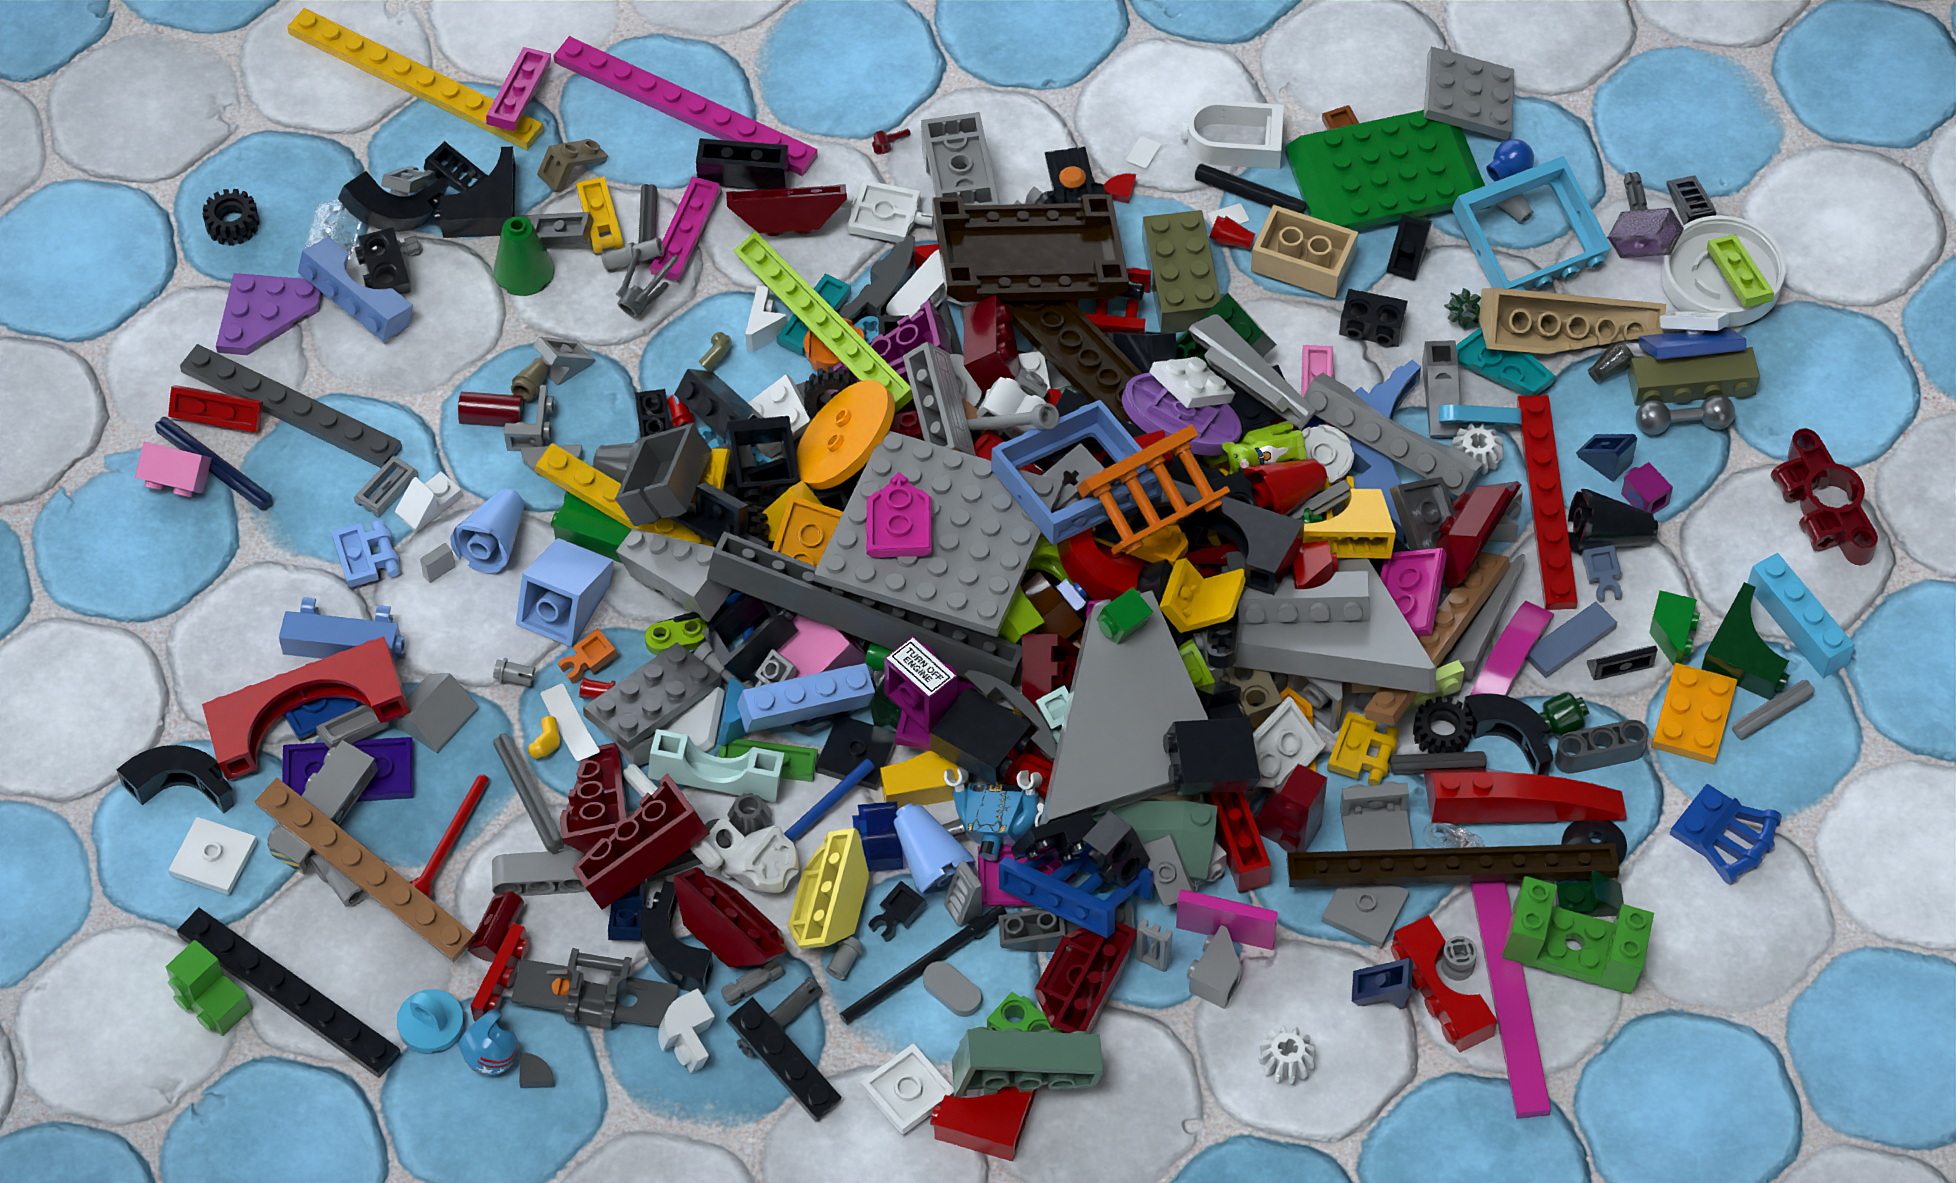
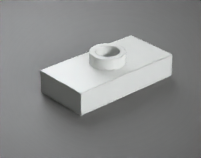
M1671 310L1660 316L1661 328L1686 329L1687 334H1702L1704 330L1719 331L1729 325V313Z

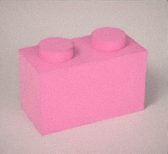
M144 441L135 478L145 480L144 486L163 490V486L168 485L174 487L173 493L192 497L193 492L203 494L212 458Z

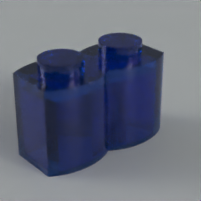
M897 801L858 805V815H852L853 828L859 831L869 872L903 869L902 846L894 825V820L898 817L896 815L898 811Z

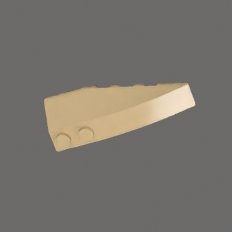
M1483 288L1481 291L1479 320L1487 349L1550 354L1638 339L1639 336L1664 334V328H1661L1660 316L1666 314V304L1503 288Z

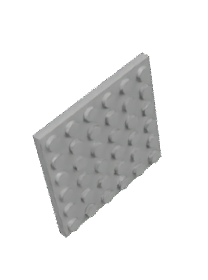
M889 431L883 442L874 448L814 572V582L997 637L1043 533L991 470L990 460ZM1017 469L1053 513L1063 490V482ZM900 472L918 490H923L931 496V553L926 556L873 558L866 554L867 498L874 492L882 490L890 483V479Z

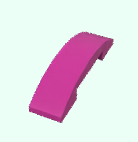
M1525 600L1501 634L1470 695L1492 693L1508 696L1513 687L1514 679L1537 640L1542 638L1554 617V613Z

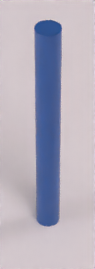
M866 758L784 833L785 836L792 842L799 838L875 768L873 763Z

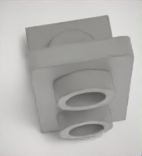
M540 385L536 424L524 422L516 424L505 423L504 437L507 451H521L520 447L544 446L545 440H550L551 422H548L547 418L548 415H553L554 398L553 396H548L547 385Z

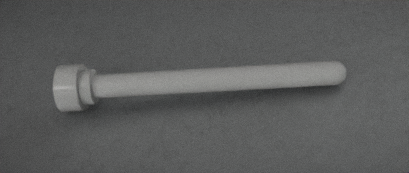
M1047 403L1036 405L1031 412L967 419L970 432L1033 425L1039 430L1052 429L1058 424L1059 413L1054 405Z

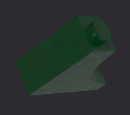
M1744 582L1705 653L1701 669L1738 679L1736 686L1771 700L1774 698L1777 690L1783 692L1790 679V675L1786 673L1789 660L1770 649L1758 635L1751 617V603L1756 587Z

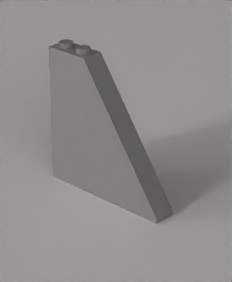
M1337 558L1338 572L1368 571L1369 621L1239 624L1237 660L1232 666L1423 693L1436 692V670L1433 662L1368 558ZM1289 570L1281 584L1295 589L1292 572ZM1208 626L1190 630L1191 639L1201 652L1206 663H1208L1206 650ZM1220 629L1216 631V633L1218 634H1226L1231 632L1228 629ZM1219 647V653H1224L1225 647Z
M1152 590L1144 593L1137 591L1153 610V614L1147 624L1117 645L1112 638H1108L1102 633L1096 620L1103 607L1112 602L1110 599L1095 604L1086 620L1040 825L1086 811H1090L1091 816L1175 790L1174 784H1170L1168 769L1171 762L1169 753H1165L1163 748V736L1175 721L1208 720V717Z

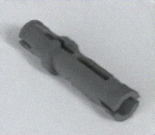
M808 977L805 982L768 1015L782 1029L817 996H820L823 990L821 986L815 989L814 986L818 984L817 981ZM742 1039L737 1041L739 1049L743 1046L745 1047L741 1052L751 1058L754 1052Z

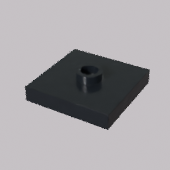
M846 716L836 720L815 766L816 773L843 780L867 758L873 763L875 768L857 785L877 791L881 781L880 768L888 765L896 746V731Z

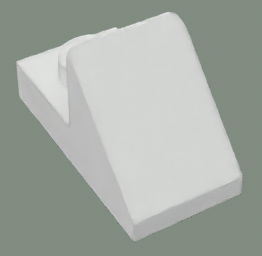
M757 285L745 333L747 352H755L776 340L777 335L788 322L786 314L774 313L775 301L770 299L769 287Z
M441 471L425 484L417 477H414L397 506L395 515L417 533L463 496L462 490Z

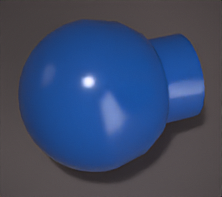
M1509 139L1502 142L1494 152L1493 161L1486 166L1488 175L1496 182L1533 168V150L1526 142L1519 139Z

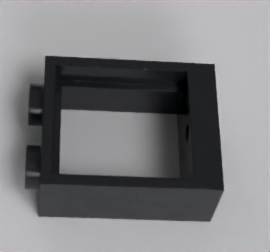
M789 416L727 421L725 441L727 449L730 450L729 466L734 497L736 499L754 503L763 499L775 498L777 500L790 487L800 482ZM780 442L786 479L743 483L737 446Z
M743 593L702 633L723 667L741 682H744L762 665L772 649L776 651L780 649L799 630L791 620L795 617L792 611ZM768 610L771 616L735 648L732 642Z

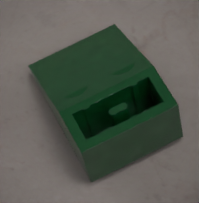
M1229 293L1197 321L1199 322L1214 314L1219 315L1262 358L1277 345ZM1189 330L1176 341L1177 359L1198 357L1205 361L1207 367L1217 376L1227 379L1209 366L1204 356L1208 350L1194 341Z

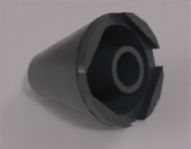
M1581 489L1582 492L1577 491L1575 493L1568 514V522H1573V532H1568L1569 544L1572 550L1583 551L1614 545L1615 548L1646 545L1656 538L1658 521L1654 520L1652 513L1589 489Z

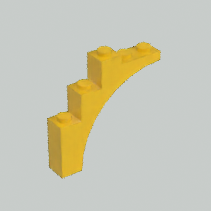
M1002 706V707L1008 709L1009 711H1011V712H1013V713L1019 715L1020 717H1022L1016 710H1013V709L1007 708V707H1005V706ZM927 751L905 762L881 767V786L887 812L899 810L909 803H913L914 806H924L953 801L952 792L955 790V787L945 782L944 773L947 769H952L953 776L958 781L957 769L960 766L933 751ZM967 779V781L964 783V786L969 785L968 779Z

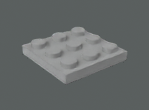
M1431 46L1427 54L1424 118L1508 140L1512 130L1514 69Z

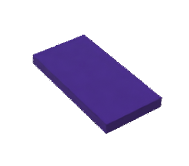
M412 737L359 740L351 744L373 757L378 771L356 802L414 798V742ZM324 742L283 745L282 782L302 796L306 790L305 785L309 777L315 772L318 773L324 765V758L330 750Z

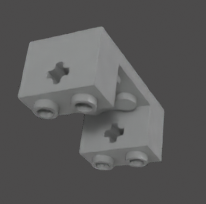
M980 112L921 120L922 153L926 173H931L935 197H963L964 205H999Z

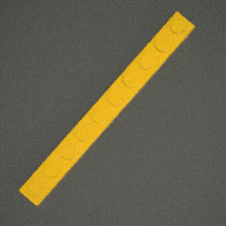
M303 8L287 26L290 35L527 151L544 131L543 123L523 114L515 131L487 125L486 115L494 99L306 8Z

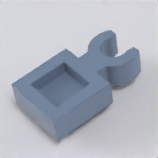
M1609 545L1583 550L1582 557L1589 583L1598 582L1599 584L1596 591V598L1599 603L1604 602L1605 596L1603 591L1606 589L1612 590L1615 600H1619L1621 587L1618 582L1613 580L1621 576L1615 546Z

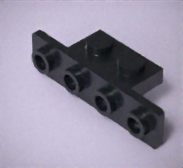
M707 482L696 486V504L691 502L687 512L680 516L668 517L675 523L690 529L716 545L725 531L768 548L766 542L748 533V504Z

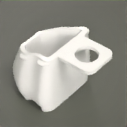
M723 818L717 821L709 831L711 834L705 837V840L719 853L725 862L721 868L722 875L728 879L735 878L749 890L780 893L786 889L789 880L798 874L799 861L795 845L785 836L781 827L769 826L744 837L727 819ZM722 829L729 831L732 835V844L727 849L721 848L716 842V835Z

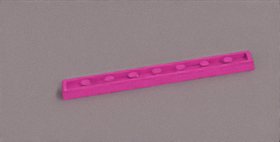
M1505 881L1470 882L1516 1119L1550 1115L1551 1108L1522 964L1501 958L1511 918Z

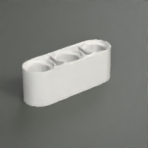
M939 249L924 262L887 304L886 312L889 316L909 315V318L922 310L920 305L929 300L936 309L948 296L945 290Z

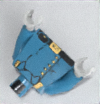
M962 767L957 769L959 775L957 781L953 776V770L947 769L944 773V780L948 785L955 787L952 794L957 814L962 820L965 832L976 843L981 844L979 857L990 861L997 860L1001 845L1013 846L1035 824V817L1039 813L1037 809L1039 793L1035 791V788L1042 784L1041 774L1038 772L1032 773L1030 782L1029 771L1024 770L1020 771L1017 775L1018 785L998 784L995 787L992 784L969 783L968 788H966L964 783L968 779L967 770Z

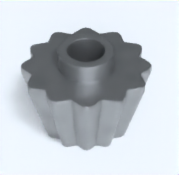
M743 793L742 796L737 797L727 813L729 822L744 837L752 832L766 828L772 822L770 818L771 810L759 795H754L753 793Z

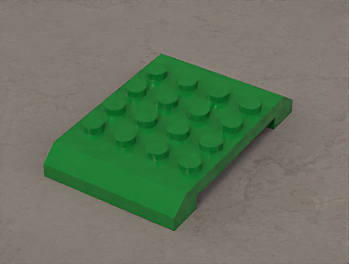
M1424 110L1301 135L1285 146V155L1302 200L1306 202L1308 216L1351 230L1399 221L1403 213L1418 217L1450 210L1458 196L1485 186L1462 128L1424 118Z

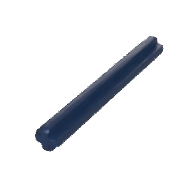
M162 417L156 422V432L180 450L211 457L209 472L257 508L266 510L272 504L273 500L270 493L168 417Z

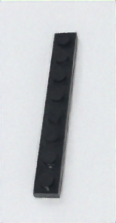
M200 907L176 930L178 936L185 942L190 944L196 940L218 958L222 968L377 1078H380L401 1055L399 1047Z

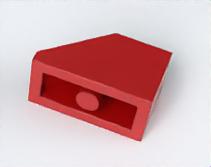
M1328 540L1303 543L1291 564L1294 588L1312 589L1319 587L1333 577V572H1338L1337 554L1330 553Z

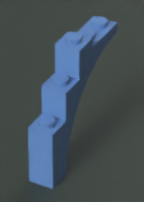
M1412 359L1405 366L1397 367L1389 379L1383 384H1376L1370 393L1362 387L1354 393L1368 405L1392 420L1402 401L1419 384L1421 366ZM1350 435L1348 439L1351 442L1352 452H1354L1351 469L1357 473L1353 477L1354 488L1382 490L1396 531L1395 537L1405 545L1407 540L1389 490L1396 485L1402 484L1391 458Z

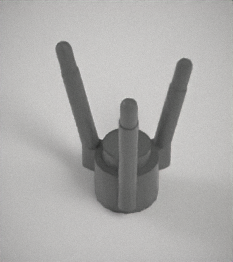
M637 248L631 259L622 286L616 293L620 298L617 303L619 308L632 317L641 315L645 308L669 286L668 282H663L651 293L679 259L677 255H674L644 290L636 285L628 288L641 250Z

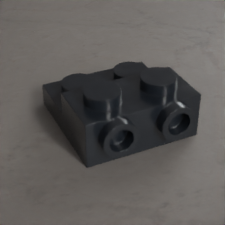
M1086 811L1032 827L1011 847L1014 859L1018 860L1027 857L1028 861H1033L1046 855L1049 864L1060 860L1062 864L1074 862L1080 858V853L1088 850L1082 839L1097 824V821L1092 818L1090 811Z

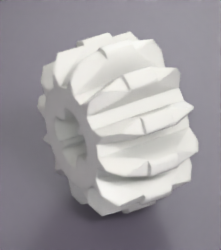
M1471 423L1467 430L1460 428L1457 436L1454 437L1451 443V447L1457 448L1483 463L1480 470L1483 476L1488 472V469L1495 471L1498 467V462H1501V459H1503L1502 437L1496 436L1495 428L1488 431L1485 430L1484 423L1479 428H1475Z
M1283 1025L1280 1028V1034L1270 1030L1267 1040H1262L1260 1043L1259 1063L1265 1065L1264 1073L1266 1076L1275 1073V1081L1277 1083L1282 1080V1077H1285L1292 1085L1295 1081V1076L1304 1080L1307 1077V1070L1314 1068L1315 1045H1310L1311 1038L1309 1034L1299 1036L1300 1030L1298 1027L1293 1029L1292 1032H1287L1286 1027Z

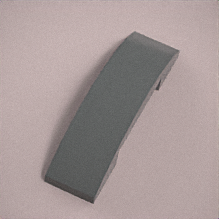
M968 670L964 675L970 685L982 696L995 703L1002 697L1024 719L1032 723L1037 732L1031 737V740L1035 747L1054 764L1058 744L1035 706L1006 682L982 672Z

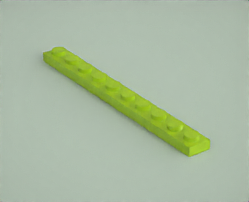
M756 231L733 250L738 258L769 287L859 381H878L893 394L895 401L894 414L913 399L911 387Z

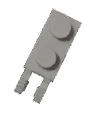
M414 166L403 167L384 174L381 187L391 189L390 193L394 195L408 196V193L418 192L419 189H424L436 180V173L430 170L421 172L418 167Z

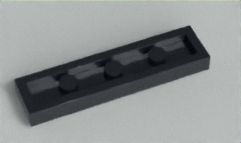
M753 997L727 1018L726 1022L815 1122L841 1100L840 1094Z

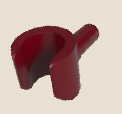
M905 129L893 134L877 131L874 134V142L872 143L874 152L876 154L887 153L891 148L890 143L910 136V130Z

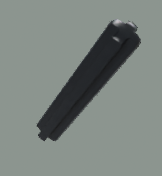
M1203 163L1199 164L1195 171V179L1268 207L1272 208L1273 205L1301 214H1304L1306 210V202Z

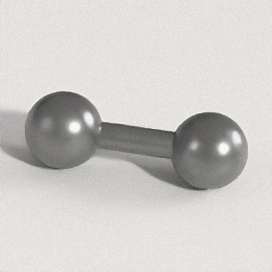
M1723 395L1708 397L1699 408L1669 410L1660 401L1650 400L1640 405L1635 419L1638 428L1649 435H1657L1664 432L1670 422L1702 420L1706 426L1712 429H1723L1734 420L1735 406L1729 398Z

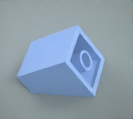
M557 538L522 573L516 625L572 647L610 586L614 560Z

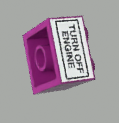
M914 636L884 658L885 695L929 734L957 700V672L950 664H944L938 659L929 645L920 643Z

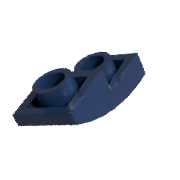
M646 880L610 904L608 940L642 939L641 912L643 906L645 907Z

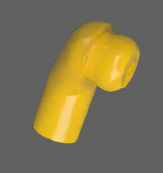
M546 716L541 719L543 734L528 746V753L533 759L549 756L560 745L557 720L554 716Z

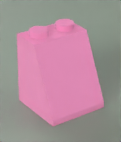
M800 614L792 620L799 631L777 650V652L797 667L794 678L859 665L866 661V654L847 632Z

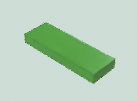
M736 739L720 747L718 756L720 758L742 756L752 747L784 753L781 778L813 782L818 749L745 739Z

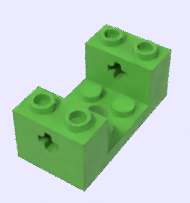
M1525 876L1514 901L1501 958L1631 994L1643 970L1654 912L1622 904L1614 922H1608L1553 906L1557 885ZM1568 939L1576 940L1581 944L1582 949L1572 950L1566 945L1565 941Z

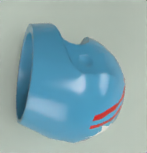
M495 1009L480 1017L470 1026L458 1042L459 1049L468 1066L477 1073L489 1076L501 1074L509 1069L515 1061L518 1051V1042L514 1032L503 1031L498 1027L503 1015Z

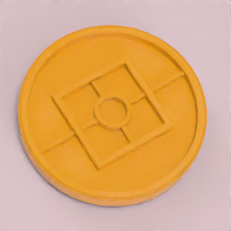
M875 380L857 382L834 396L813 418L804 432L796 451L799 477L807 486L816 490L837 486L851 478L867 464L874 448L882 443L885 436H887L894 417V397L884 385Z

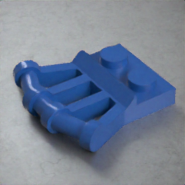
M1706 784L1673 825L1670 835L1706 857L1727 884H1731L1737 880L1738 875L1751 868L1756 869L1762 862L1763 854L1769 853L1775 846L1773 841L1776 826H1779L1781 823L1782 815L1772 809L1762 811L1742 806L1737 798L1731 799L1711 785ZM1736 818L1762 824V832L1757 833ZM1726 830H1729L1753 845V847L1745 849L1723 834ZM1714 846H1717L1738 861L1733 864L1726 863Z

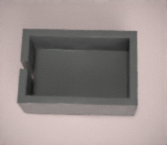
M691 423L641 438L615 498L634 526L646 523L652 524L661 517L663 519L671 516L677 517L689 509L696 486L712 452L696 426Z

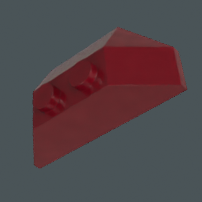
M846 184L730 191L726 192L727 207L755 231L765 233L767 236H779L783 232L795 231L797 234H809L813 230H819L847 200Z
M1518 481L1477 486L1468 494L1463 492L1455 501L1453 507L1456 511L1452 517L1448 516L1439 527L1438 531L1442 534L1435 543L1436 548H1443L1447 553L1443 576L1445 585L1450 590L1465 580L1496 526L1521 488L1522 484Z
M698 867L675 875L673 882L683 925L728 967L765 964L786 954L787 947L784 945L781 930L735 888L715 877L705 875V871Z
M1115 920V932L1108 938L1085 928L1078 929L1062 937L1034 989V993L1051 1028L1062 1033L1085 1031L1088 1034L1094 1029L1123 974L1137 938L1136 929Z

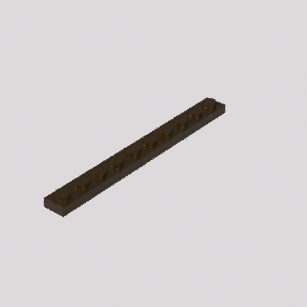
M1615 843L1288 852L1286 858L1289 887L1523 881L1525 876L1537 880L1590 879L1592 870L1609 878H1618L1620 871Z

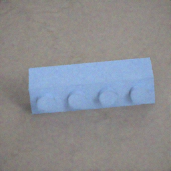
M863 663L745 689L741 693L737 706L745 732L750 733L841 711L867 707L875 694V690L867 665Z

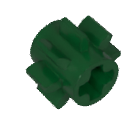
M1463 288L1461 294L1456 295L1451 292L1452 298L1449 304L1444 305L1451 312L1447 319L1451 322L1458 320L1459 326L1466 328L1467 322L1473 321L1477 324V317L1480 314L1478 302L1481 300V297L1477 294H1473L1470 297L1471 293L1466 288ZM1464 304H1465V308L1467 309L1465 312H1464V309L1462 308V306H1463Z

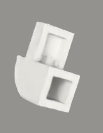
M698 988L672 1002L658 1030V1040L662 1051L674 1046L678 1061L682 1065H686L690 1073L702 1069L709 1056L697 1034L707 1030L715 1017Z

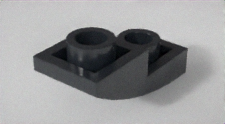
M665 389L635 392L640 438L670 430Z

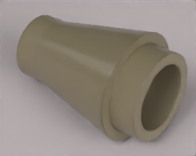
M535 358L529 366L512 379L511 391L513 395L523 396L524 402L537 398L540 392V385H543L545 376L550 369L549 365L544 363L541 358Z

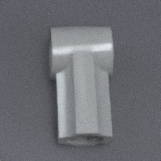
M318 854L309 857L317 875L323 882L329 883L345 907L356 906L364 901L367 894Z

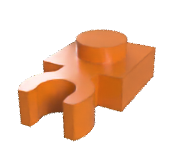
M597 628L573 646L577 653L576 655L564 657L559 661L558 666L562 672L574 667L573 671L567 674V677L571 683H575L582 678L584 670L587 668L594 674L619 654Z

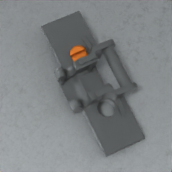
M572 948L568 966L521 959L511 1003L561 1011L567 1022L612 1029L613 1023L620 1024L621 1021L659 1027L669 1006L676 1000L678 985L629 977L632 965V958L625 957L622 960L580 953L579 949ZM577 966L621 974L620 977H610L607 985L584 981V973L578 971ZM626 993L633 994L637 998V1002L630 1007L622 1006L618 1000Z

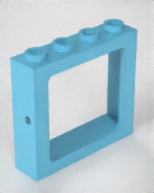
M1564 156L1457 197L1452 207L1492 288L1525 291L1534 287L1537 290L1549 286L1554 279L1563 277V279L1571 278L1579 273L1580 269L1588 266L1590 269L1599 267L1605 263V258L1612 249ZM1549 185L1571 224L1584 253L1513 281H1508L1474 216V212L1540 186Z

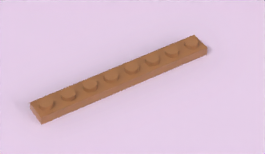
M1481 552L1465 580L1452 589L1436 611L1432 635L1417 637L1433 662L1435 669L1510 568L1509 557ZM1380 687L1364 708L1365 718L1395 726L1419 692Z
M276 778L255 800L257 807L453 963L475 940L474 933L279 778Z

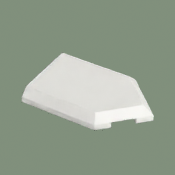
M717 687L659 729L689 735L691 741L698 749L708 753L715 747L725 691Z
M1287 697L1253 733L1261 777L1255 787L1274 788L1282 782L1284 777L1298 763L1307 767L1326 747L1322 738L1291 697Z

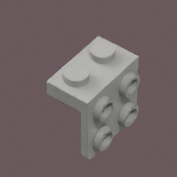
M1385 782L1374 786L1357 784L1349 788H1342L1340 813L1347 851L1413 849L1407 815L1409 799L1407 783Z

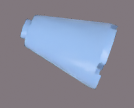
M499 490L457 525L450 536L451 547L455 555L459 559L463 556L470 561L468 565L470 568L483 573H497L502 567L506 566L512 553L525 508V503L521 496L514 490Z
M909 803L896 812L898 817L894 820V825L915 887L920 896L925 898L941 892L940 886L951 883L957 865L960 862H966L971 870L975 867L974 862L976 861L973 855L922 805L914 806L913 803Z

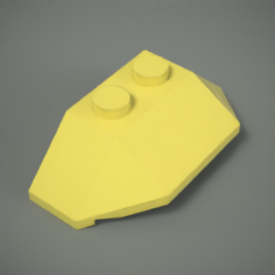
M856 828L828 832L823 839L825 843L815 851L802 871L787 926L801 949L829 946L855 933L870 877L859 831Z

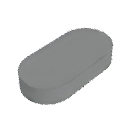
M937 961L926 967L923 973V984L927 992L958 1016L967 1017L978 1011L981 1005V993L975 984L949 963Z

